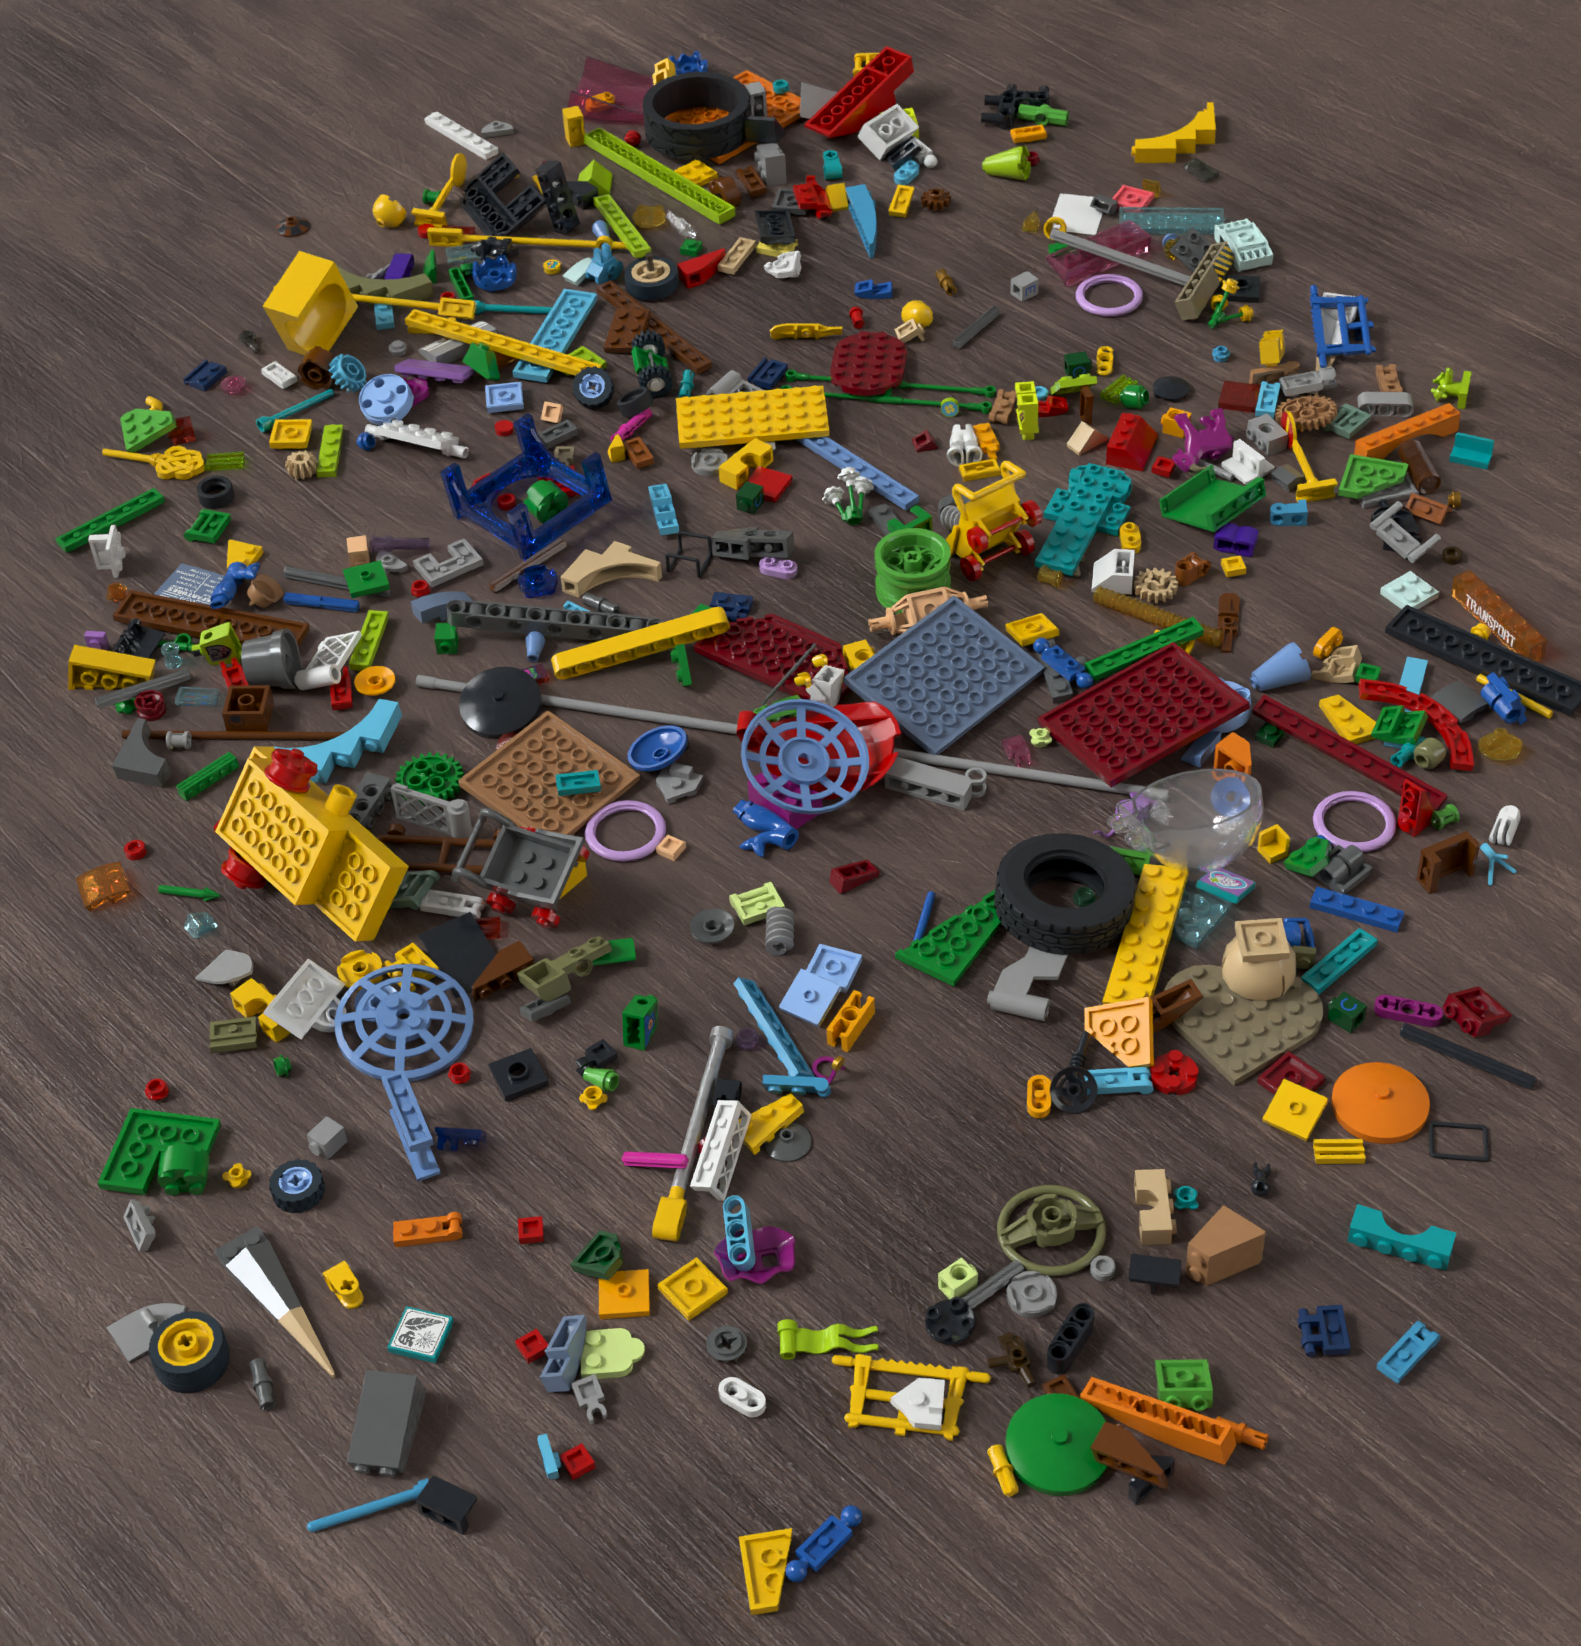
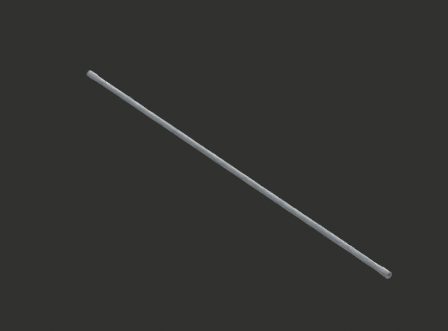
M418 675L416 678L417 687L462 692L467 685L464 682L438 679L425 675ZM541 694L542 705L729 734H736L737 724ZM897 748L893 750V753L899 752L897 757L918 763L964 770L978 767L985 770L986 773L1127 795L1131 792H1137L1142 796L1159 801H1166L1168 789L1126 783H1119L1111 788L1100 779Z

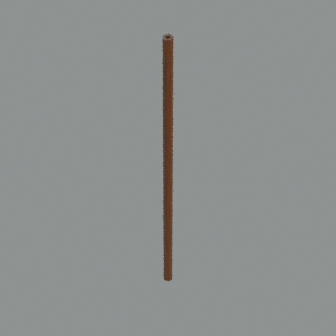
M123 730L122 738L127 739L131 730ZM151 730L149 739H166L168 731ZM172 731V732H173V733H184L185 731ZM189 731L191 739L332 740L346 733Z

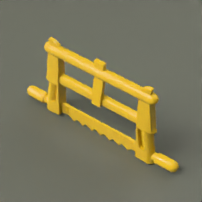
M857 1354L855 1358L835 1355L832 1358L834 1365L855 1366L854 1385L850 1386V1413H847L844 1417V1420L849 1423L848 1428H856L858 1425L895 1429V1435L905 1436L907 1430L940 1434L945 1439L953 1441V1436H957L960 1432L956 1423L961 1405L964 1403V1400L961 1398L966 1380L978 1383H989L991 1380V1376L988 1373L969 1372L967 1367L952 1366V1369H945L941 1365L934 1367L928 1364L925 1366L921 1362L917 1365L911 1361L906 1364L902 1360L897 1363L893 1359L886 1361L883 1358L877 1361L872 1360L871 1356ZM870 1370L950 1380L948 1397L943 1398V1408L946 1410L941 1430L914 1428L900 1410L897 1419L862 1414L865 1399L891 1402V1397L898 1393L867 1389Z

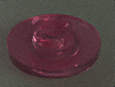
M230 376L221 382V389L226 393H238L246 387V380L241 376Z

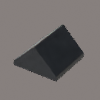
M744 116L746 142L778 143L786 135V131L774 117Z

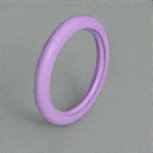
M1102 274L1090 277L1078 286L1075 293L1078 304L1085 311L1105 317H1115L1130 313L1141 304L1143 299V291L1134 280L1116 274ZM1118 283L1130 288L1134 292V299L1132 302L1121 307L1103 308L1089 303L1085 299L1084 293L1088 288L1096 284Z
M1342 791L1334 793L1322 800L1313 814V824L1318 835H1323L1326 840H1329L1332 847H1336L1338 844L1343 848L1355 845L1362 853H1366L1385 846L1396 832L1397 822L1391 808L1383 800L1365 792ZM1348 801L1362 802L1371 805L1382 813L1386 822L1385 830L1378 838L1371 841H1345L1332 835L1326 829L1324 814L1331 806L1337 803Z
M631 800L617 801L604 806L590 818L586 825L585 838L589 847L604 859L618 862L635 861L648 856L656 850V847L665 838L666 822L661 813L647 803ZM637 811L648 815L654 821L656 831L653 839L641 848L631 851H614L607 849L598 842L596 828L605 817L613 813Z

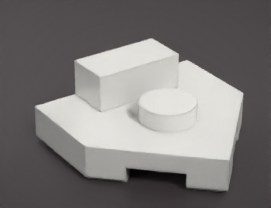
M800 251L782 253L773 263L768 262L764 265L765 271L778 279L799 277L801 270Z
M918 1378L891 1397V1404L908 1418L909 1423L914 1428L941 1430L945 1380Z

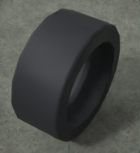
M640 387L619 398L617 406L623 417H631L648 409L654 400L647 387Z
M224 476L207 477L199 482L196 487L200 504L208 509L223 508L229 505L235 497L232 482ZM214 490H224L223 492L218 494H208L209 492Z

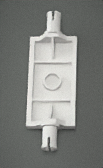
M393 420L392 423H383L381 426L367 424L365 427V432L373 434L374 437L382 441L393 438L442 450V453L448 457L456 456L466 459L468 456V447L458 446L459 437L452 436L450 432L438 433L436 429H421L416 424L404 425L403 421Z

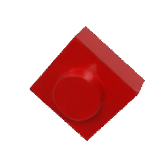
M1158 456L1152 466L1151 473L1170 478L1176 468V464L1172 459Z
M542 1216L518 1219L519 1244L544 1242Z
M537 1328L515 1340L517 1349L528 1364L546 1354L545 1350L548 1347V1343Z
M582 1443L559 1455L560 1462L572 1480L596 1468L594 1460Z

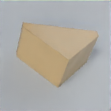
M1081 421L1068 441L1067 447L1076 454L1081 455L1106 442L1108 437L1096 428Z

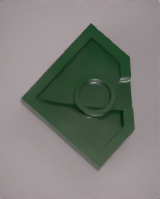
M599 1230L570 1264L573 1271L609 1281L623 1264L621 1241L618 1235Z

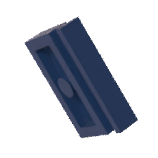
M764 357L747 377L748 383L751 384L753 382L756 386L771 390L788 370V364L773 359L769 361Z
M205 359L183 378L184 385L190 384L191 387L205 392L227 373L226 366L215 362L209 363Z

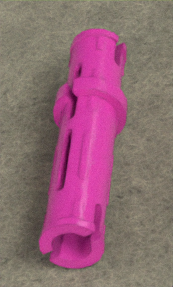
M648 408L635 415L626 424H622L619 430L610 437L611 442L617 434L620 435L622 442L626 438H630L636 429L652 417V411Z

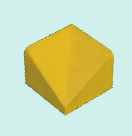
M619 434L615 435L607 452L612 463L626 459L624 444Z

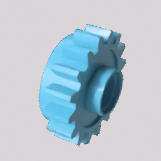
M337 355L329 364L331 367L329 372L333 373L331 378L336 379L335 384H340L342 390L346 388L348 393L350 391L353 393L359 391L367 382L365 380L367 375L364 366L357 358L351 355Z

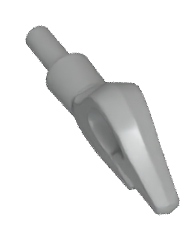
M390 264L380 268L376 273L368 274L366 278H382L386 275Z

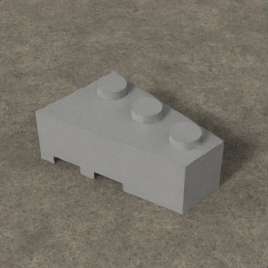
M777 143L757 145V152L754 153V158L759 172L761 171L762 181L765 180L767 187L787 184L785 154L782 153Z

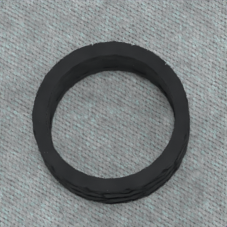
M715 72L682 73L656 83L655 86H652L646 92L643 98L645 137L650 146L663 155L666 154L669 157L683 160H705L728 154L746 142L744 116H751L749 92L740 81ZM695 107L717 108L730 113L716 121L701 124H682L664 119L679 110Z

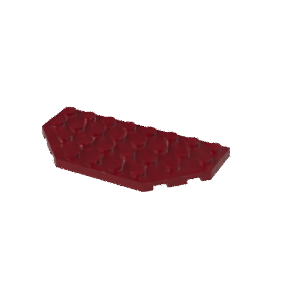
M775 614L764 615L765 618L753 619V617L736 619L737 622L729 623L730 628L725 633L699 640L693 645L694 652L775 687L815 643L817 647L811 651L808 657L778 689L792 696L798 695L801 699L810 700L811 697L806 691L807 687L805 685L797 686L794 678L798 677L797 674L807 672L810 674L812 682L814 676L823 668L822 666H814L812 658L816 655H826L828 666L831 665V667L845 670L844 677L848 675V667L839 642ZM842 683L839 702L851 690L844 683Z

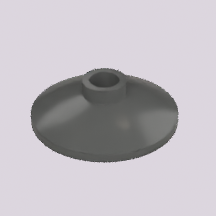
M716 908L698 912L690 922L692 936L698 941L708 944L726 940L731 936L735 927L732 916L728 912Z
M791 1123L788 1127L779 1129L774 1134L775 1138L769 1143L764 1142L766 1153L774 1160L780 1162L797 1161L803 1158L811 1148V1136L808 1130L797 1123Z

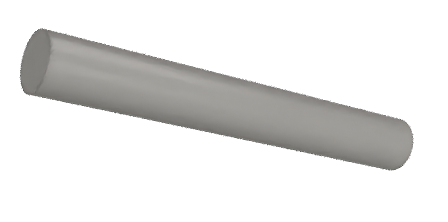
M1199 459L1197 464L1200 467L1211 465V463ZM1214 465L1216 475L1229 481L1234 479V474Z

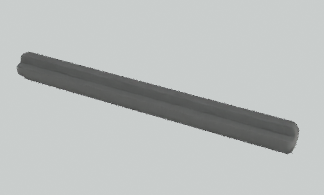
M289 566L283 570L285 578L349 590L345 578L341 576ZM391 587L389 590L373 593L372 595L388 598L392 594Z

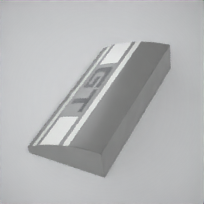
M483 321L470 325L497 333L493 326ZM444 337L418 349V352L428 361L449 364L464 357L471 344Z

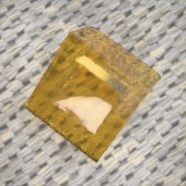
M1143 179L1142 190L1153 192L1154 197L1158 198L1162 192L1160 182Z

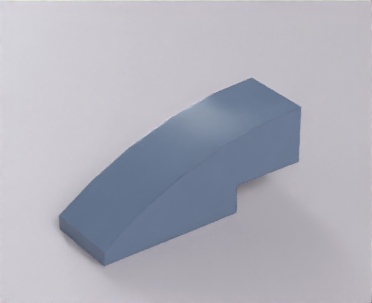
M441 592L411 601L413 614L424 624L434 618H438L441 622L446 620V605L451 600H473L465 592Z
M585 1315L563 1316L545 1350L549 1360L540 1375V1379L547 1392L570 1391L571 1383L575 1380L584 1348L587 1323Z

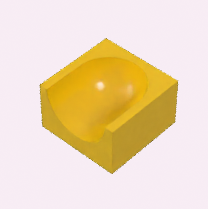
M299 251L263 304V308L287 349L305 355L308 350L313 349L315 346H320L330 351L358 308V305L334 261Z

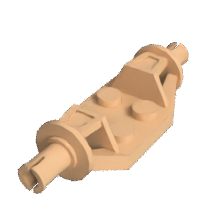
M948 587L905 595L891 608H886L885 617L868 619V624L871 626V632L888 628L891 635H896V633L902 634L954 595L972 610L988 608V601H985L987 597L983 595L969 599L966 592H959ZM903 609L902 613H899L897 615L893 614Z

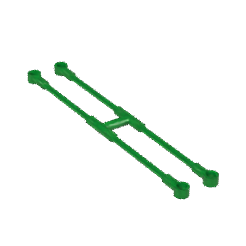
M795 370L786 371V380L788 382L796 380L831 381V378L827 376L796 373ZM902 381L897 387L903 389L919 388L969 392L985 395L987 398H994L996 396V388L994 386L964 388L914 384ZM784 385L781 387V389L791 388V386ZM892 387L886 390L883 396L824 392L825 397L869 400V402L889 404L906 403L941 406L939 401L891 396ZM988 401L983 403H959V408H967L968 410L981 411L983 414H990L992 403Z

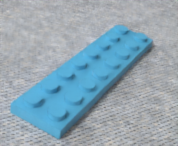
M564 289L530 344L565 354L598 300L597 293ZM520 359L513 370V377L547 383L555 370Z

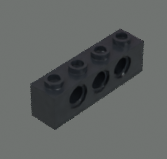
M548 160L535 169L537 179L555 232L567 234L580 225V221L561 162Z

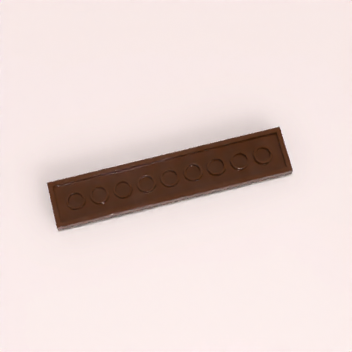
M133 590L129 591L112 615L115 622L130 624V620L137 618L141 621V626L178 634L186 633L189 636L199 638L203 631L230 622L241 645L246 640L272 635L275 631L288 628L293 633L299 647L310 630L308 623L223 607L212 609L207 604Z

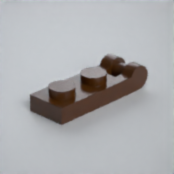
M753 166L735 170L737 179H740L751 197H758L767 193L765 184Z

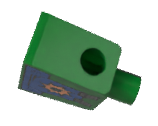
M635 995L623 1010V1046L646 1050L658 1024V999L655 996Z

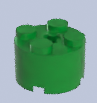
M539 480L534 483L527 491V500L524 499L525 509L539 522L547 526L553 525L555 521L559 520L570 510L567 494L550 480Z
M190 1144L168 1146L167 1151H162L160 1155L157 1178L159 1185L165 1189L167 1195L176 1196L179 1192H190L194 1195L202 1194L207 1183L209 1154L201 1149V1152L194 1150V1145Z

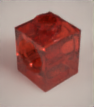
M190 415L175 418L177 427L167 433L168 439L172 438L174 445L196 441Z

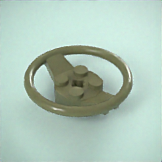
M1041 1185L1026 1189L1007 1202L998 1219L997 1236L1001 1248L1012 1262L1018 1260L1023 1265L1024 1270L1037 1271L1043 1276H1063L1084 1269L1091 1264L1094 1258L1098 1257L1106 1240V1224L1099 1208L1084 1194L1064 1186ZM1060 1195L1068 1197L1070 1199L1077 1201L1083 1206L1074 1205L1069 1199L1067 1202L1064 1199L1057 1198V1196ZM1040 1196L1034 1199V1203L1030 1206L1026 1215L1007 1227L1009 1217L1018 1205L1030 1198ZM1096 1229V1239L1089 1252L1081 1259L1067 1265H1039L1023 1258L1014 1249L1035 1240L1040 1247L1058 1246L1072 1241L1076 1230Z

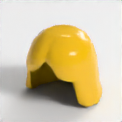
M921 300L908 302L902 309L901 316L904 323L913 318L917 324L920 323L925 328L933 321V311Z

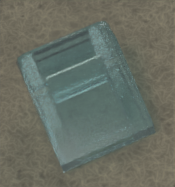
M207 912L189 913L184 923V928L194 939L217 927V924Z

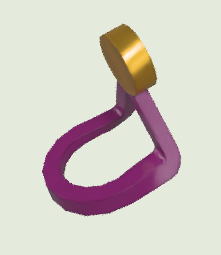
M828 1056L819 1057L812 1065L814 1077L825 1078L830 1084L834 1080L837 1071L840 1069L843 1071L846 1068L843 1066L845 1059L841 1056L836 1057V1059ZM821 1062L832 1063L831 1068L833 1070L829 1078L817 1071V1066Z

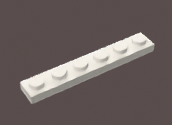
M434 112L424 118L425 124L485 160L498 154V147L439 112Z

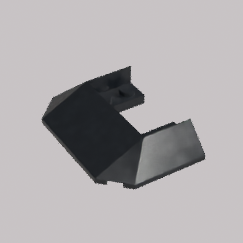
M504 152L465 185V195L459 203L486 236H509L525 226L547 207L545 199L532 184L506 206L496 196L503 187L520 174L518 168Z

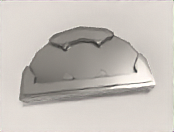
M499 121L486 125L481 131L482 138L514 134V129L510 124Z
M382 548L378 552L376 561L381 560L385 573L390 574V572L399 571V574L409 570L406 563Z

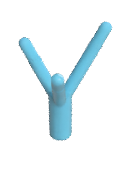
M1488 843L1481 845L1480 849L1489 858V886L1493 884L1494 862H1498L1513 874L1517 872L1502 860L1508 859V855L1495 853Z

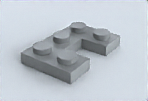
M465 538L447 546L448 552L453 558L438 563L430 553L413 560L414 567L431 587L484 565L483 559Z

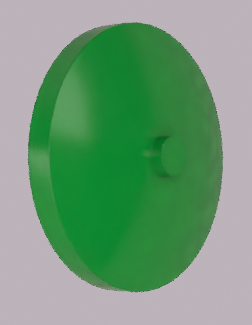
M1058 1393L1036 1397L1022 1405L1013 1415L1006 1433L1008 1461L1012 1464L1013 1471L1018 1478L1038 1492L1053 1496H1069L1081 1493L1095 1485L1108 1468V1466L1096 1462L1090 1448L1106 1421L1096 1408L1078 1397Z

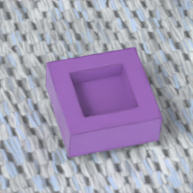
M86 631L84 638L87 647L109 650L110 645L106 632Z

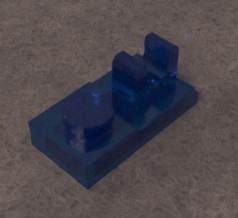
M435 1127L434 1131L438 1136L437 1148L442 1151L448 1139L451 1142V1151H457L459 1140L464 1141L465 1145L478 1146L479 1142H486L487 1132L483 1130Z

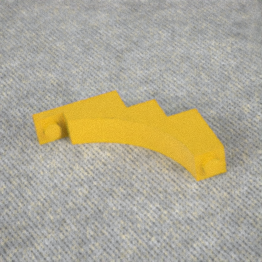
M1207 102L1206 109L1199 111L1188 125L1173 133L1154 138L1135 139V146H1132L1131 156H1135V163H1175L1176 154L1195 153L1196 144H1215L1214 102Z

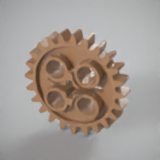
M1311 394L1307 397L1301 395L1300 398L1294 397V400L1287 399V402H1281V405L1275 409V420L1281 425L1282 413L1289 411L1293 415L1296 431L1298 429L1301 432L1305 429L1311 431L1312 428L1319 430V426L1326 427V424H1331V421H1335V417H1337V404H1335V401H1331V398L1326 399L1325 396L1319 398V395L1314 397Z

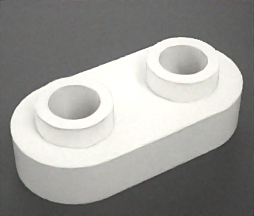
M728 1377L719 1384V1397L721 1401L748 1417H758L765 1411V1396L756 1388L736 1377ZM731 1392L736 1393L735 1395H728Z

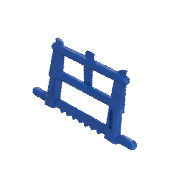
M1312 285L1310 287V305L1313 309L1310 312L1312 313L1311 317L1314 323L1312 327L1314 328L1313 332L1316 338L1314 342L1317 344V357H1319L1320 368L1327 367L1326 356L1342 354L1343 356L1358 354L1369 356L1372 352L1376 353V348L1371 345L1369 328L1374 327L1373 321H1368L1366 311L1369 297L1365 298L1363 295L1358 297H1318L1317 286ZM1358 306L1361 322L1347 324L1345 307ZM1321 308H1337L1342 344L1325 345ZM1362 329L1364 344H1350L1348 330Z

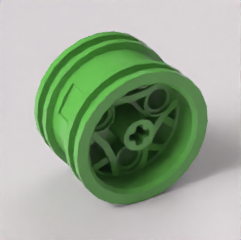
M920 528L901 529L883 537L875 548V569L877 571L876 596L882 606L891 608L901 598L911 593L940 587L951 589V576L949 573L951 549L948 542L939 534ZM903 609L900 610V611H898V612H896V613H897V614L902 613V612H903Z

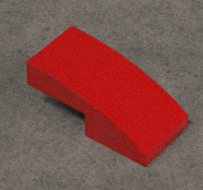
M1048 396L1046 402L1038 401V417H1051L1068 412L1067 401L1064 397Z

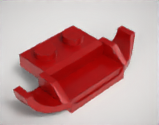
M815 175L806 176V184L793 185V193L799 209H814L817 219L831 217L833 208L826 195V190L816 182Z

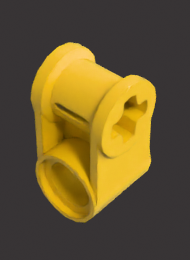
M345 1260L322 1273L328 1287L335 1293L345 1308L354 1309L362 1304L364 1297L359 1289L358 1280Z

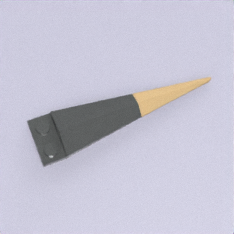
M254 1227L214 1250L216 1257L226 1272L249 1292L332 1378H335V1372L270 1242L259 1227Z

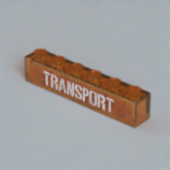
M1468 570L1453 577L1451 596L1478 621L1486 625L1491 633L1511 651L1536 662L1544 659L1548 640L1476 574Z

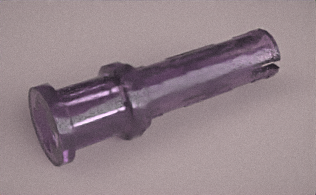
M370 535L371 553L375 551L391 553L393 550L430 549L429 538H393L390 535L386 537Z

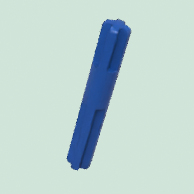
M286 592L284 596L285 603L351 612H358L360 608L358 600Z

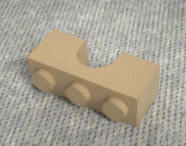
M1165 1169L1135 1170L1134 1190L1136 1205L1145 1204L1153 1207L1151 1210H1140L1139 1231L1141 1245L1171 1244L1172 1234H1176V1220L1171 1219L1170 1215L1174 1213L1173 1199H1168V1194H1171L1170 1179H1166Z

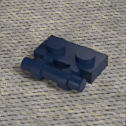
M714 592L710 607L724 608L727 619L737 622L736 619L747 618V615H749L753 605V596Z
M1342 1305L1317 1306L1316 1315H1309L1307 1308L1298 1310L1299 1318L1297 1323L1298 1328L1302 1330L1303 1336L1301 1338V1345L1305 1349L1307 1357H1314L1316 1355V1347H1322L1324 1355L1350 1354L1351 1347ZM1319 1327L1320 1334L1313 1335L1312 1328Z

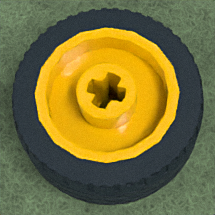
M185 1311L177 1313L164 1320L150 1338L149 1356L156 1376L164 1386L178 1393H194L207 1389L209 1386L211 1387L223 1376L229 1364L230 1352L225 1333L216 1319L204 1312Z

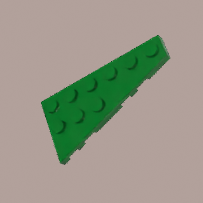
M995 890L982 897V901L976 905L966 907L965 912L958 916L955 914L930 930L929 934L924 938L911 942V946L905 950L900 949L895 952V959L954 987L1002 925L995 910Z

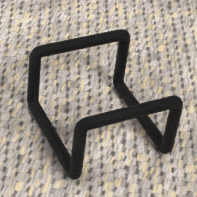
M678 531V550L676 554L667 553L665 555L666 570L670 572L677 559L696 562L697 577L700 578L713 554L711 537ZM681 535L708 540L709 554L701 570L698 558L680 555L682 551ZM669 557L673 558L671 563L669 561Z

